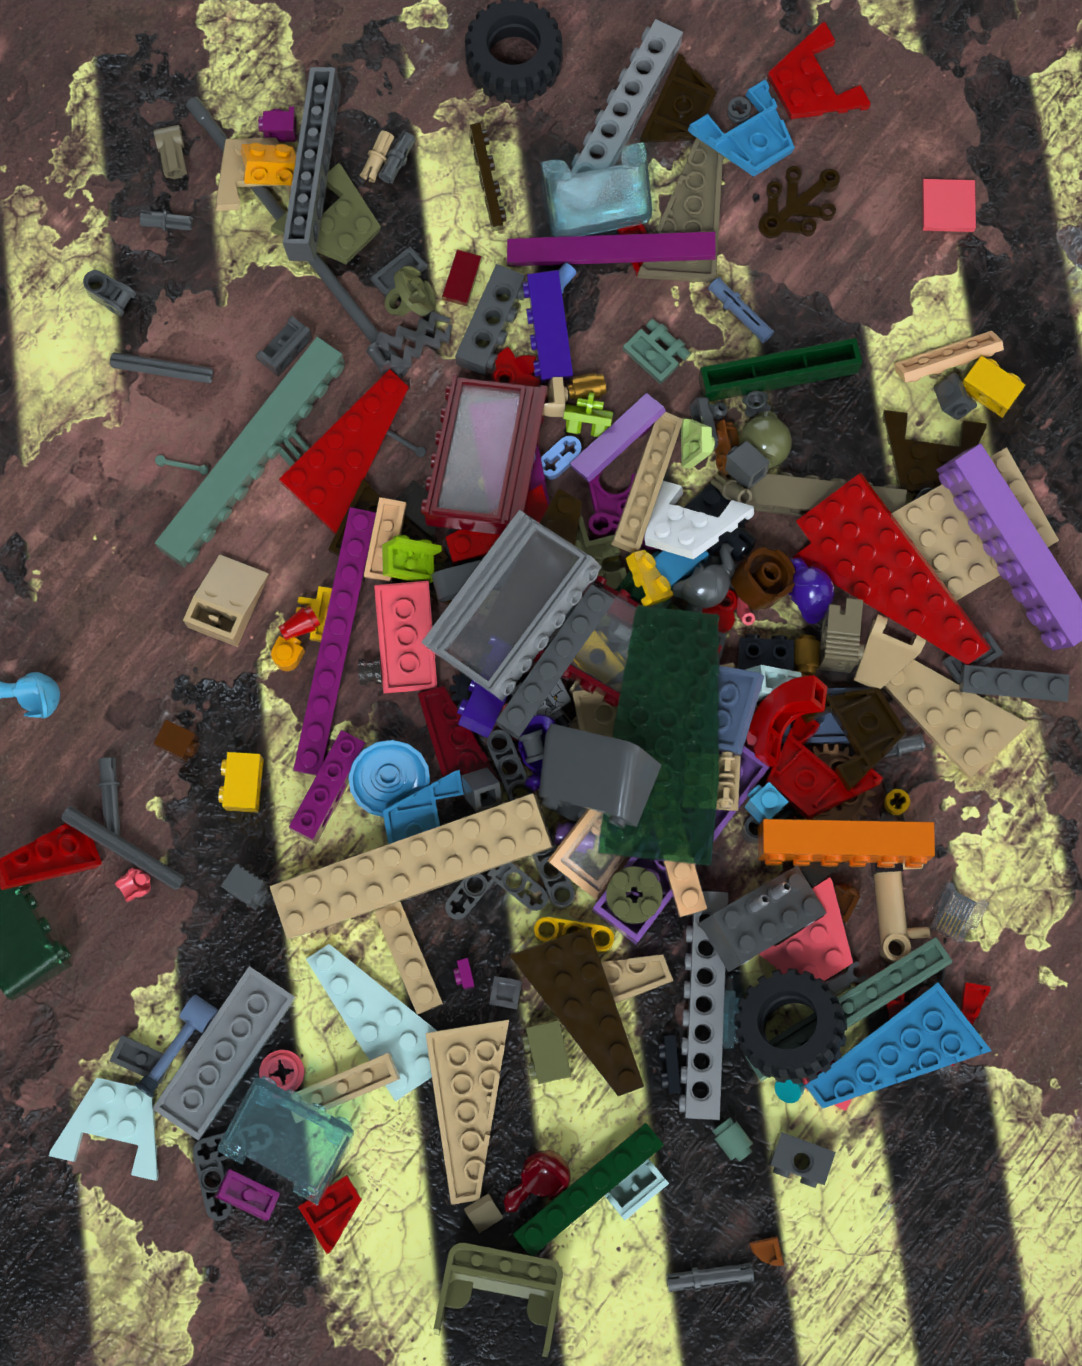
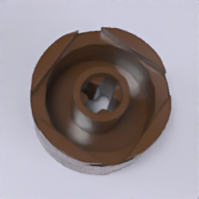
M768 547L758 548L736 567L731 577V585L739 598L751 610L758 611L770 608L793 589L795 582L793 583L795 568L791 560L782 551L777 549L773 551L767 549Z

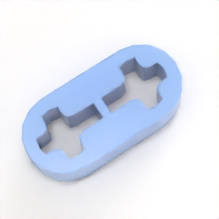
M565 436L541 457L545 479L553 480L559 477L581 453V443L576 437ZM564 445H567L569 447L574 445L575 453L572 454L571 452H567L564 456H562V454L565 452ZM556 459L559 460L555 464V471L551 469L545 470L546 462L552 464Z

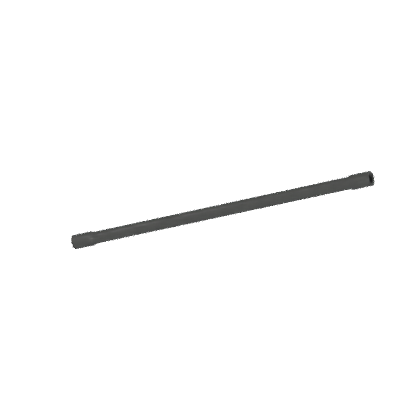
M198 97L191 98L186 103L187 109L223 152L225 140L228 137L214 121L211 113ZM266 186L250 187L276 221L286 213ZM316 252L315 261H308V263L370 343L376 342L379 335L378 330ZM390 346L388 352L379 349L386 361L391 360V354L399 357ZM391 368L390 370L401 378L407 374L409 368Z

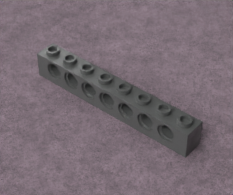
M310 67L283 237V246L289 261H315L341 92V84L335 67Z

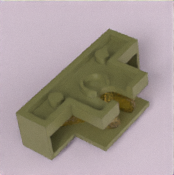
M580 516L575 547L592 556L601 566L598 576L607 580L606 585L618 592L621 590L628 591L630 583L625 567L622 568L619 560L620 549L611 545L614 535L589 541L583 517ZM574 555L571 569L578 560V558ZM605 615L596 629L609 626L611 618Z

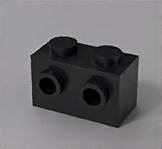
M746 634L744 638L740 637L737 643V669L745 670L765 665L793 671L794 640H787V636L782 635L771 636V639H762L757 634Z

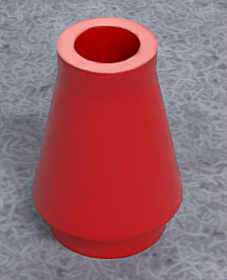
M310 606L305 609L302 607L285 623L278 626V629L285 641L291 638L316 631L315 628L320 626V622Z

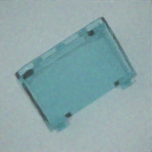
M644 142L626 146L621 152V165L571 174L569 166L562 160L541 162L543 201L550 229L555 237L585 236L644 224L651 219L652 199L647 152Z

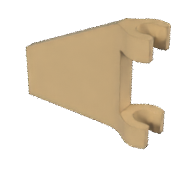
M879 614L876 620L873 619L863 658L860 660L854 681L871 688L881 689L921 653L926 640L916 634L915 637L911 638L910 644H907L884 634L883 631L888 618Z

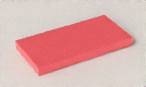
M429 581L374 585L383 694L438 688L435 653L421 643L433 627Z

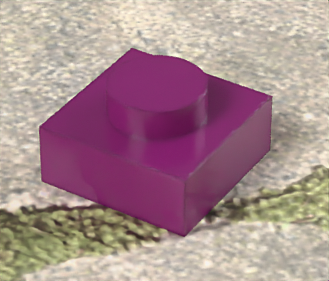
M468 958L458 960V968L453 969L457 985L462 984L464 990L475 988Z

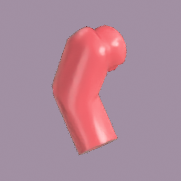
M738 596L737 616L745 625H752L755 621V616L749 610L748 605Z

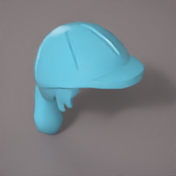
M31 672L19 678L16 683L0 682V699L16 697L21 707L28 711L24 716L44 719L56 710L60 702V690L57 683L51 677L40 672Z

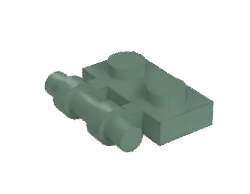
M651 319L646 327L652 333L648 335L640 329L623 346V351L661 385L679 367V363L673 357L678 355L682 360L686 361L690 357L691 352L685 348V343L680 339L676 340L667 332L668 328L663 323L659 324L654 319ZM661 339L669 348L665 351L656 343L658 340Z

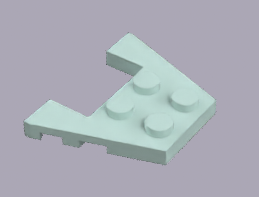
M96 1078L52 1147L49 1156L76 1162L83 1133H88L138 1145L131 1175L158 1181L155 1111L152 1109L154 1097H149L136 1086Z

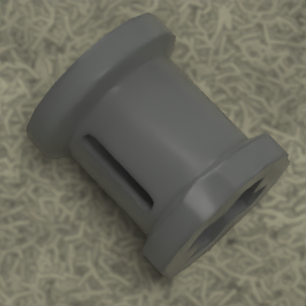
M542 729L519 737V741L523 742L527 754L526 763L543 759Z

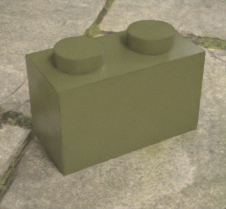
M559 1020L527 1027V1034L522 1035L525 1052L531 1051L533 1062L528 1063L531 1079H537L539 1085L570 1078L571 1072Z

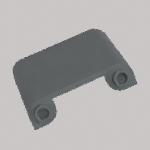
M550 724L545 737L538 797L542 800V805L553 810H557L558 807H564L565 803L602 812L609 817V822L615 826L624 828L625 824L637 827L661 764L642 748L631 742Z

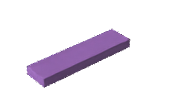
M646 393L570 463L572 469L586 481L590 482L666 412L664 406Z

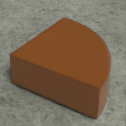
M777 1236L749 1242L752 1252L762 1262L773 1266L784 1265Z

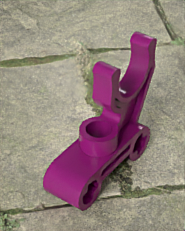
M603 470L589 482L588 489L594 515L591 516L588 525L587 535L590 541L615 535L623 512L621 508L625 506L636 473L631 475L629 488L620 494H610L600 486L599 478L603 474ZM643 538L639 551L646 550L651 555L656 551L662 552L660 549L645 545V538Z

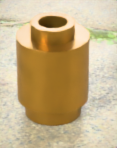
M595 372L571 377V383L566 384L569 399H574L575 403H577L578 398L588 399L589 392L595 393L594 400L601 398V395L607 394L603 374L596 375Z
M800 635L799 639L794 640V671L801 672V676L816 675V669H819L820 642L815 640V636Z

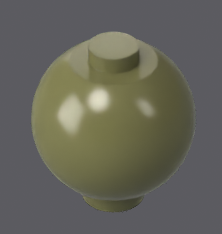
M769 411L758 413L756 418L750 420L743 427L739 436V446L748 441L770 461L768 470L782 464L788 457L792 447L789 429L781 420L777 419L775 413Z

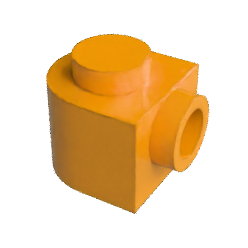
M279 636L272 648L271 657L275 665L282 671H292L297 668L305 654L304 648L300 646L302 642L295 637L285 641L283 637Z

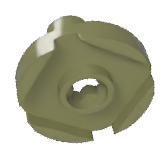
M627 867L615 873L606 890V901L611 912L623 922L630 924L643 923L654 916L663 898L662 887L655 874L642 867ZM633 887L637 888L638 892H642V897L638 898L637 903H632V899L626 897V893L631 892Z

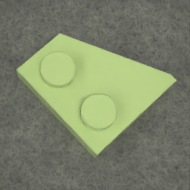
M682 418L681 466L682 468L692 469L712 454L715 440L712 437V427L693 419Z

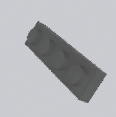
M961 665L959 692L1068 702L1070 675Z

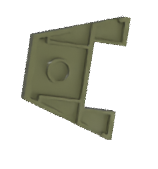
M338 163L328 172L326 186L340 198L322 214L317 252L347 264L380 232L381 226L343 167ZM287 212L271 226L272 233L278 236L280 234L284 235Z

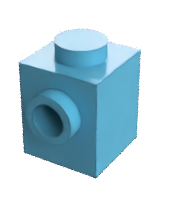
M768 782L764 787L760 784L757 785L747 795L750 800L744 808L761 824L763 819H773L783 810L788 801Z

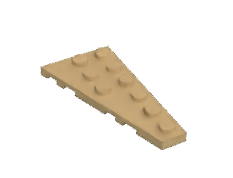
M915 660L910 662L883 686L891 697L968 779L1030 725L977 694L959 692V684Z
M509 1019L425 1033L451 1205L480 1199Z

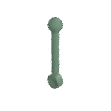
M158 455L155 458L156 464L160 467L166 464L199 471L202 475H206L209 472V467L205 464L197 466L167 460L163 455Z

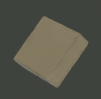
M489 1194L464 1209L479 1233L503 1219L501 1212Z

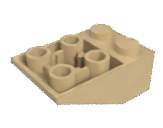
M219 555L193 596L183 619L184 623L192 630L238 647L269 573Z

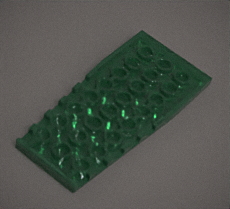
M641 605L636 607L612 738L628 741L639 746L660 763L661 768L637 827L625 824L624 828L615 826L609 822L608 816L604 813L601 814L598 854L711 866L719 782V615Z

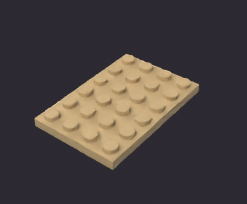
M1007 447L990 456L1046 546L1049 547L1058 542L1059 539ZM941 484L894 511L892 515L957 601L1000 576L997 570L998 565L993 557H990L984 551L983 541L978 534H975L968 525L969 520L965 513L956 507L953 501L954 496L949 488L947 489Z

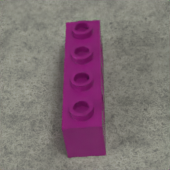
M342 730L340 731L289 825L293 833L317 844L349 785L348 776L353 761L363 749L367 748L364 741Z

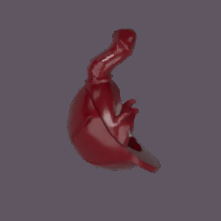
M551 1150L538 1151L530 1155L523 1165L521 1172L522 1182L514 1189L508 1191L504 1197L505 1211L517 1212L520 1204L531 1193L541 1197L551 1195L549 1200H552L562 1191L566 1190L570 1183L571 1173L565 1158Z

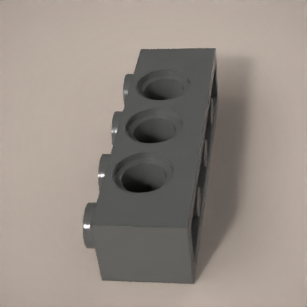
M498 264L495 265L455 355L456 365L486 376L489 368H494L495 360L498 358V355L495 353L499 345H504L508 335V331L505 330L509 322L513 324L518 313L516 308L518 301L524 300L522 285L525 282L524 274ZM507 295L509 300L502 302L497 297ZM493 317L500 320L497 324H489L487 322L489 318ZM481 340L490 343L487 347L483 348L476 345Z

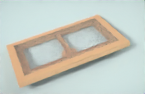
M647 804L637 827L625 824L624 828L615 826L609 822V817L604 813L587 809L549 858L548 862L598 901L607 890L613 875L623 869L652 831L653 825Z

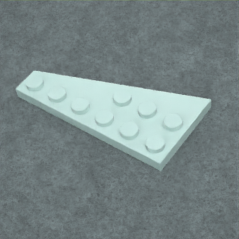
M330 944L306 958V961L369 1061L386 1053H391L401 1079L385 1086L395 1101H398L432 1078L425 1033L437 1031Z

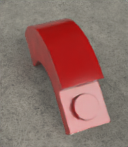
M815 675L797 677L779 685L766 696L757 708L752 718L749 732L757 738L754 745L755 757L766 766H778L782 737L786 728L793 720L804 714L824 712L828 687Z

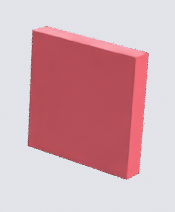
M923 179L922 231L974 232L976 229L975 180Z

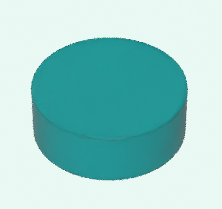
M787 1080L785 1083L777 1081L775 1083L776 1095L786 1103H795L804 1094L803 1082L793 1084L791 1080Z

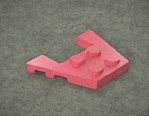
M830 877L812 888L826 914L780 944L773 945L759 954L776 969H780L782 974H787L788 968L797 969L799 974L807 971L813 973L816 979L821 978L825 981L853 963L833 882Z

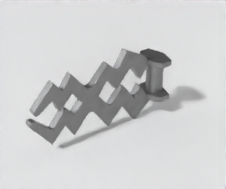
M431 311L429 322L419 317L416 331L409 330L400 325L397 326L395 337L380 331L376 342L369 345L366 353L373 359L381 375H384L391 368H411V357L420 359L423 345L440 349L441 341L449 343L451 324L448 325L445 333L436 329L434 338L426 336L425 332L433 333L435 321L450 323L451 319ZM403 338L415 342V349L405 345L403 359L391 354V360L386 361L379 351L381 349L388 352L389 345L401 350Z

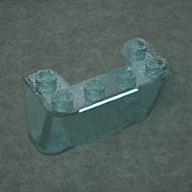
M262 1076V1078H255L218 1145V1152L242 1165L246 1157L294 1182V1193L318 1205L351 1147L354 1130L351 1128V1122L339 1116L335 1118L328 1114L327 1110L316 1103L309 1104L302 1100V1097L295 1091H285L279 1088L272 1079Z

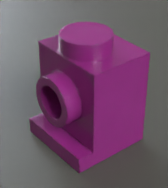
M289 106V111L282 109L263 111V116L258 118L259 132H263L264 138H276L278 142H296L297 116L295 108Z

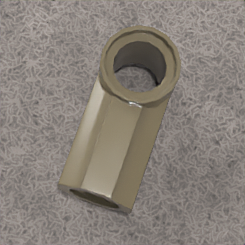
M180 125L154 129V137L158 152L161 155L165 178H182L183 175L187 174L182 149L184 148V141Z

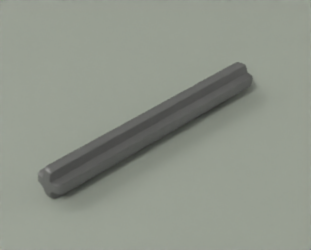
M69 806L61 816L62 821L174 890H177L183 883L184 876L75 808Z

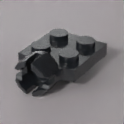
M710 483L683 508L719 518L731 501L724 498L722 493ZM744 518L738 522V528L732 532L726 531L718 537L719 541L708 548L707 551L713 555L720 550L722 544L728 543L733 547L731 552L732 559L736 562L744 559L742 555L745 554L747 556L757 541V538L745 528L749 520Z

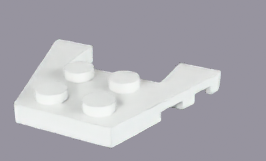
M663 481L646 529L645 545L694 559L717 543L720 535L726 531L732 532L738 528V522L744 518L749 520L753 517L754 506L732 500L720 517L717 518L675 505L683 495V488L681 485Z

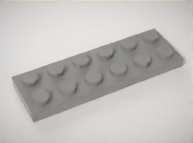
M249 966L152 1109L198 1141L201 1140L296 997Z

